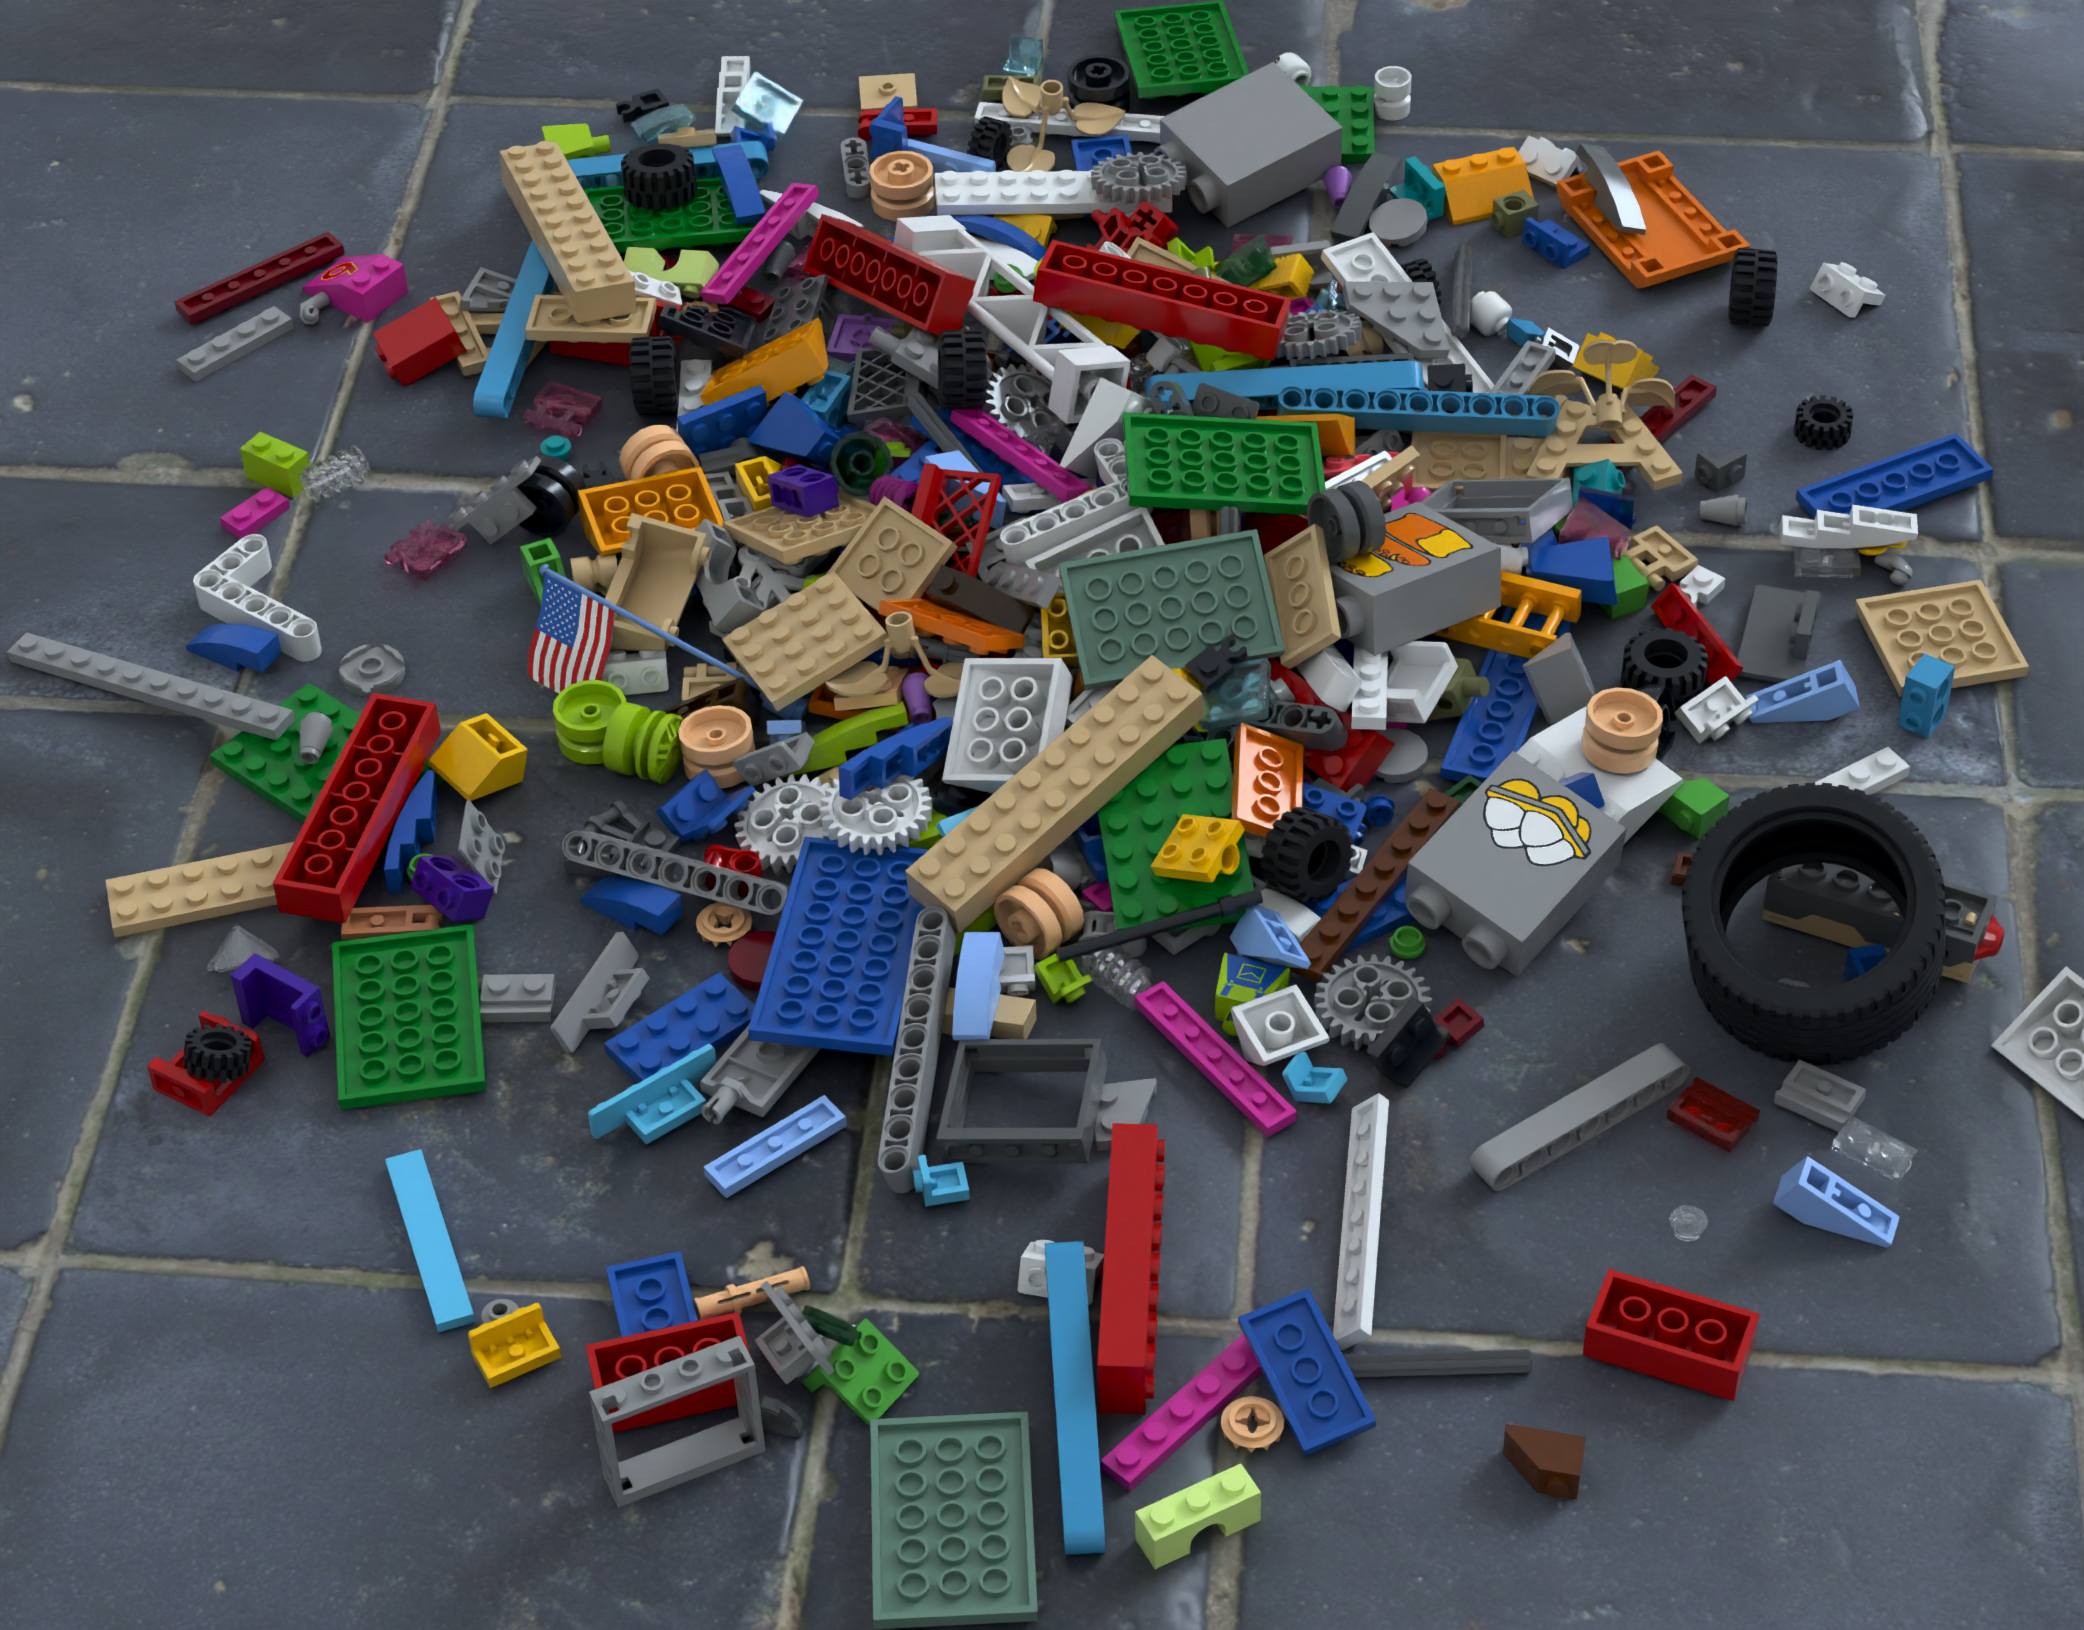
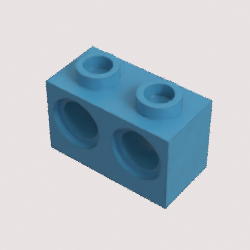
M826 370L823 374L824 378L811 385L801 400L805 401L826 424L838 427L847 415L852 380L849 375Z
M1924 653L1905 678L1897 726L1927 739L1931 736L1947 715L1955 671L1954 665Z

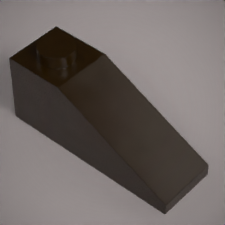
M944 565L940 567L926 592L934 603L939 606L1022 635L1036 613V610L1031 606L969 574Z
M740 677L663 711L666 714L680 715L684 720L691 713L705 707L717 705L732 706L744 711L750 717L753 730L759 725L762 706L743 677Z

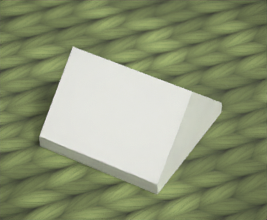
M1297 985L1231 1008V1014L1245 1061L1265 1066L1329 1042L1328 1034Z

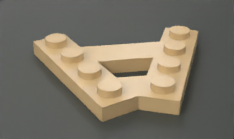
M459 291L436 296L467 352L455 358L463 375L468 376L483 372L491 348H486L480 334H497L504 313L470 314L468 310H461L459 306L462 297ZM553 291V294H552V295H562V294H561V292ZM535 341L527 366L547 342Z
M1566 400L1560 410L1556 430L1553 434L1546 436L1526 474V479L1563 478L1568 467H1579L1609 459L1614 466H1634L1653 491L1682 483L1683 472L1627 402L1625 404V414H1622V427L1615 431H1607L1616 444H1581L1588 429H1598L1597 417L1592 415L1590 405Z

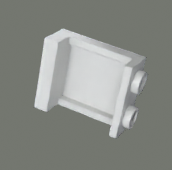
M1412 641L1390 650L1393 662L1387 670L1386 721L1425 723L1458 668L1449 646L1445 642Z

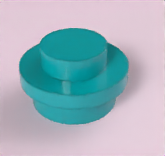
M554 435L541 443L540 450L542 455H549L566 461L569 458L572 447L571 442L567 438Z

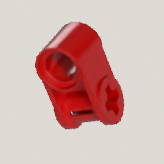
M711 845L704 852L705 863L763 878L760 857L754 851ZM712 872L707 875L705 882L710 891L716 886V877ZM743 881L739 884L738 894L748 896L749 887Z

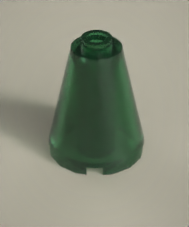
M862 431L850 433L842 437L833 447L828 474L835 476V481L840 490L857 496L869 495L872 483L877 478L884 475L890 476L893 468L891 452L879 437Z

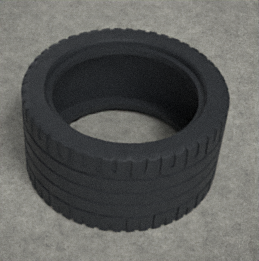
M1815 782L1805 783V785L1800 786L1798 783L1790 784L1787 788L1780 786L1773 788L1768 793L1764 791L1757 794L1756 798H1748L1741 802L1739 807H1733L1728 811V815L1722 816L1715 822L1716 826L1714 828L1711 827L1705 834V839H1702L1697 845V852L1693 853L1689 861L1690 867H1687L1682 889V915L1690 970L1699 997L1703 999L1704 1006L1708 1012H1712L1714 1020L1718 1024H1722L1723 1029L1729 1035H1734L1737 1041L1743 1045H1749V1048L1756 1052H1764L1765 1056L1773 1059L1778 1057L1780 1061L1798 1062L1800 1059L1814 1065H1824L1827 1062L1838 1064L1842 1060H1847L1848 1062L1856 1060L1861 1055L1863 1057L1873 1054V1050H1881L1888 1046V1042L1896 1041L1901 1037L1903 1031L1907 1032L1913 1026V1022L1915 1020L1918 1021L1924 1014V1008H1928L1932 1001V994L1934 995L1938 989L1945 963L1946 947L1943 876L1941 875V868L1936 860V855L1932 847L1928 846V840L1923 833H1919V828L1912 821L1909 822L1907 816L1901 811H1896L1893 805L1886 801L1883 803L1875 795H1867L1865 791L1856 788L1854 790L1849 789V786L1838 785L1837 787L1832 786V783L1815 785ZM1806 863L1835 864L1858 871L1879 884L1898 906L1904 919V926L1890 952L1876 966L1859 977L1844 983L1825 987L1793 986L1778 982L1759 973L1748 965L1730 944L1726 936L1728 922L1733 910L1745 893L1763 878L1787 867Z

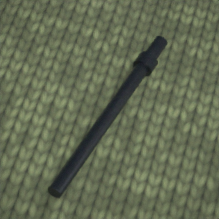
M1258 889L1234 897L1232 894L1218 897L1217 902L1055 949L1058 962L1062 963L1220 915L1222 918L1236 915L1237 910L1263 903L1262 894Z

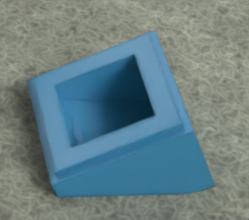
M1514 318L1508 319L1507 336L1521 348L1528 340L1532 341L1536 335L1541 337L1544 333L1543 330L1531 321Z

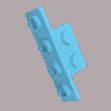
M707 1044L698 1050L692 1051L686 1057L668 1067L660 1069L654 1075L638 1084L630 1086L622 1093L591 1109L588 1112V1118L593 1137L598 1139L627 1123L647 1145L701 1114V1108L707 1101L693 1085L701 1081L717 1063L715 1048L711 1044Z

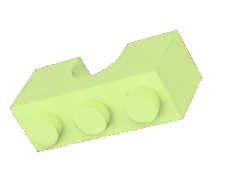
M627 247L624 263L629 271L641 272L650 278L662 282H671L679 287L680 295L693 299L700 298V291L716 274L719 268V263L709 251L681 250L677 264L663 271L665 260L654 248Z
M1240 1463L1135 1511V1540L1154 1569H1157L1190 1554L1191 1541L1198 1532L1207 1526L1217 1524L1226 1537L1261 1521V1491Z

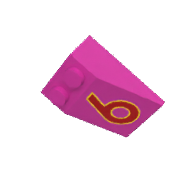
M383 254L343 257L302 287L303 292L311 296H315L321 291L325 292L329 297L330 305L367 323L408 293L404 264Z

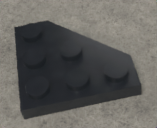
M664 305L656 326L661 327L665 333L672 336L681 335L691 339V342L699 347L716 349L724 357L743 359L757 318L730 307H720L719 311L709 312L710 309L707 306H687L686 310L676 311L677 307L674 305Z

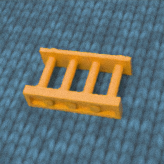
M1501 571V605L1517 608L1509 624L1492 620L1491 618L1496 609H1493L1432 634L1532 659L1557 640V636L1554 633L1561 620L1577 623L1581 616L1582 590ZM1530 612L1548 616L1541 631L1522 627Z

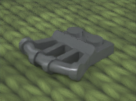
M619 799L611 803L610 809L598 816H590L584 825L585 829L583 831L603 834L675 854L681 847L679 836L650 826V821L640 822L628 811L624 802ZM618 820L633 834L609 826V824ZM582 838L578 843V850L581 855H584L588 849V844L585 838ZM613 847L610 851V860L615 864L620 858V853L617 848ZM648 855L643 858L641 864L645 873L652 867V861ZM567 857L565 858L564 868L572 874L628 877L569 860Z

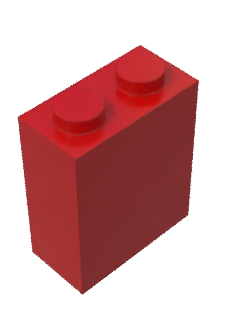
M436 297L373 333L378 342L374 349L382 362H385L383 365L392 380L398 377L403 387L467 352Z

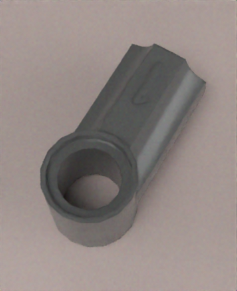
M743 437L732 442L729 448L699 454L697 459L704 474L729 471L730 475H735L736 463L761 456L757 446L751 444L747 437Z

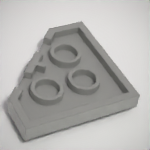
M1344 282L1342 292L1349 314L1355 313L1356 317L1361 316L1374 324L1372 329L1393 342L1396 339L1409 347L1407 352L1413 353L1416 358L1447 359L1450 349L1433 282Z

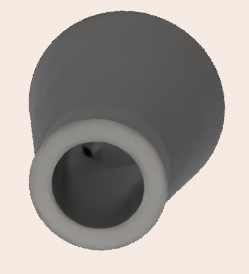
M781 240L766 258L765 272L763 274L766 282L778 284L794 262L796 255L792 244Z

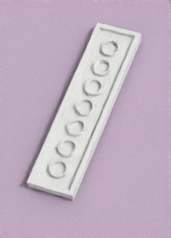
M978 170L974 172L945 171L943 173H935L937 215L1093 213L1096 209L1103 213H1109L1115 207L1123 213L1134 212L1139 204H1135L1134 201L1123 204V200L1112 202V197L1104 199L1103 194L1097 195L1096 190H1092L1091 171L1093 170H1061L1056 172H1044L1042 170H1033L1031 172H1014L1011 170L984 172ZM1163 197L1162 202L1151 200V204L1163 213L1172 212V199Z
M1374 232L1322 250L1321 260L1342 287L1345 281L1412 282ZM1443 321L1450 349L1447 359L1416 358L1414 356V361L1419 362L1422 366L1424 388L1428 389L1427 366L1465 363L1466 374H1472L1473 393H1489L1495 385L1458 338L1451 334L1450 328ZM1381 335L1395 354L1409 353L1407 352L1409 347L1396 339L1392 342Z

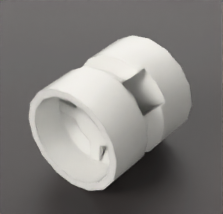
M1389 66L1378 70L1375 74L1374 113L1381 119L1400 120L1407 117L1410 113L1411 95L1409 94L1411 93L1412 75L1405 68Z

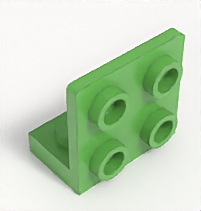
M865 1318L857 1324V1330L862 1332L860 1340L855 1339L853 1346H846L838 1342L830 1350L832 1356L827 1361L835 1371L828 1376L823 1368L817 1364L801 1382L811 1392H814L823 1384L827 1388L831 1387L870 1426V1419H879L918 1377L919 1372Z

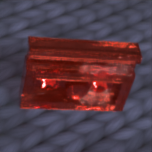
M1695 1077L1693 1084L1690 1087H1686L1667 1109L1666 1119L1730 1153L1748 1133L1750 1126L1758 1121L1760 1110Z

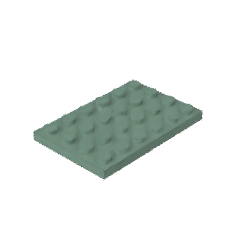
M1257 529L1059 563V572L1084 691L1118 685L1151 655L1170 669L1181 668L1185 670V665L1211 645L1218 651L1221 648L1222 641L1229 635H1234L1236 644L1229 649L1230 651H1238L1243 646L1247 648L1248 655L1241 663L1280 657L1285 654Z
M1028 1411L870 1419L874 1629L1038 1621Z

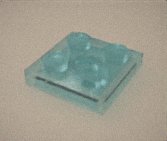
M755 71L731 111L763 130L767 121L773 123L774 134L777 135V140L780 141L803 100Z
M1267 657L1231 664L1234 673L1208 694L1201 688L1204 717L1199 720V723L1203 730L1236 725L1241 722L1247 723L1268 719L1271 664Z

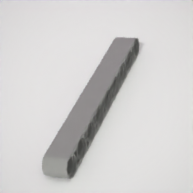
M939 906L923 909L916 919L878 1154V1166L889 1189L895 1193H906L914 1188L912 1171L919 1170L918 1156L923 1155L956 942V935L947 912Z

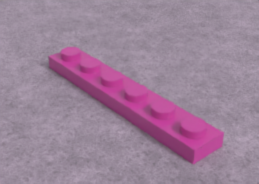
M792 183L700 291L704 302L728 305L820 195L816 185Z
M952 409L950 421L961 428L963 433L971 435L980 442L981 446L991 449L999 455L1001 460L1015 466L1019 473L1032 478L1039 487L1047 489L1056 495L1059 501L1065 503L1092 489L1086 482L1060 466L1056 461L983 410Z
M1164 981L1135 996V1007L1267 1138L1297 1121V1111Z
M1242 1334L1101 1459V1471L1129 1492L1132 1491L1260 1376L1262 1371L1244 1335Z

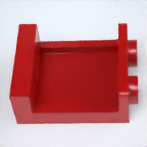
M203 1011L199 1015L201 1030H203V1025H210L211 1028H215V1024H222L223 1029L232 1026L234 1027V1032L240 1029L244 1031V1035H249L252 1045L249 1072H246V1076L243 1078L238 1076L237 1081L233 1082L227 1078L226 1083H219V1079H213V1083L206 1082L207 1078L205 1077L198 1080L195 1078V1074L189 1075L187 1069L183 1067L184 1047L170 1062L155 1057L147 1065L153 1090L211 1117L262 1064L265 1058L261 1040L253 1030L243 1029L230 1023L223 1016H215L207 1011Z

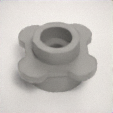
M1022 126L1010 128L1012 130V135L1010 136L1012 143L1008 146L1010 150L1021 144H1033V139L1030 138L1033 134L1031 128Z

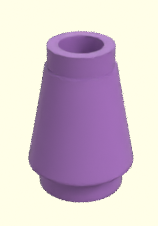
M1333 166L1327 170L1323 182L1333 208L1340 210L1351 189L1352 175L1343 166Z
M912 673L908 675L901 686L902 694L912 721L915 724L920 722L928 723L932 719L933 696L928 694L924 688V681L929 677L925 673Z

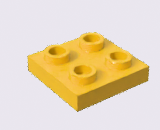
M1183 814L1150 867L1156 876L1213 883L1218 873L1230 875L1237 869L1240 854L1236 844L1245 829L1239 820Z

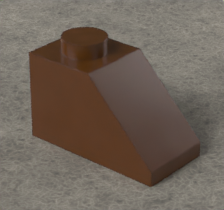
M1506 1424L1503 1455L1537 1493L1548 1494L1555 1498L1577 1499L1586 1437Z

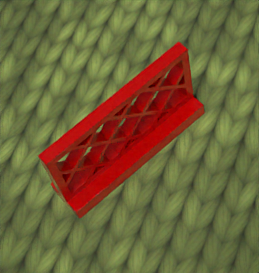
M924 463L911 514L934 530L936 528V531L945 537L947 532L960 523L965 533L953 543L960 548L970 540L973 548L972 552L962 560L955 551L952 555L957 564L951 568L958 571L962 570L963 573L976 578L1002 477L994 473L940 469L936 464ZM948 480H960L963 487L948 497L945 492ZM982 482L990 483L988 492L977 500L971 490ZM968 493L974 503L958 513L953 504ZM950 507L955 517L940 527L937 522L939 514ZM979 510L981 513L980 522L969 530L963 520Z

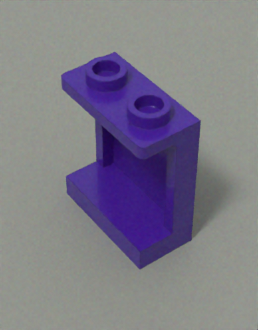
M256 953L230 975L242 1024L254 1029L264 1018L269 1016L296 1031L300 1052L306 1057L321 1047L330 1037L320 987Z

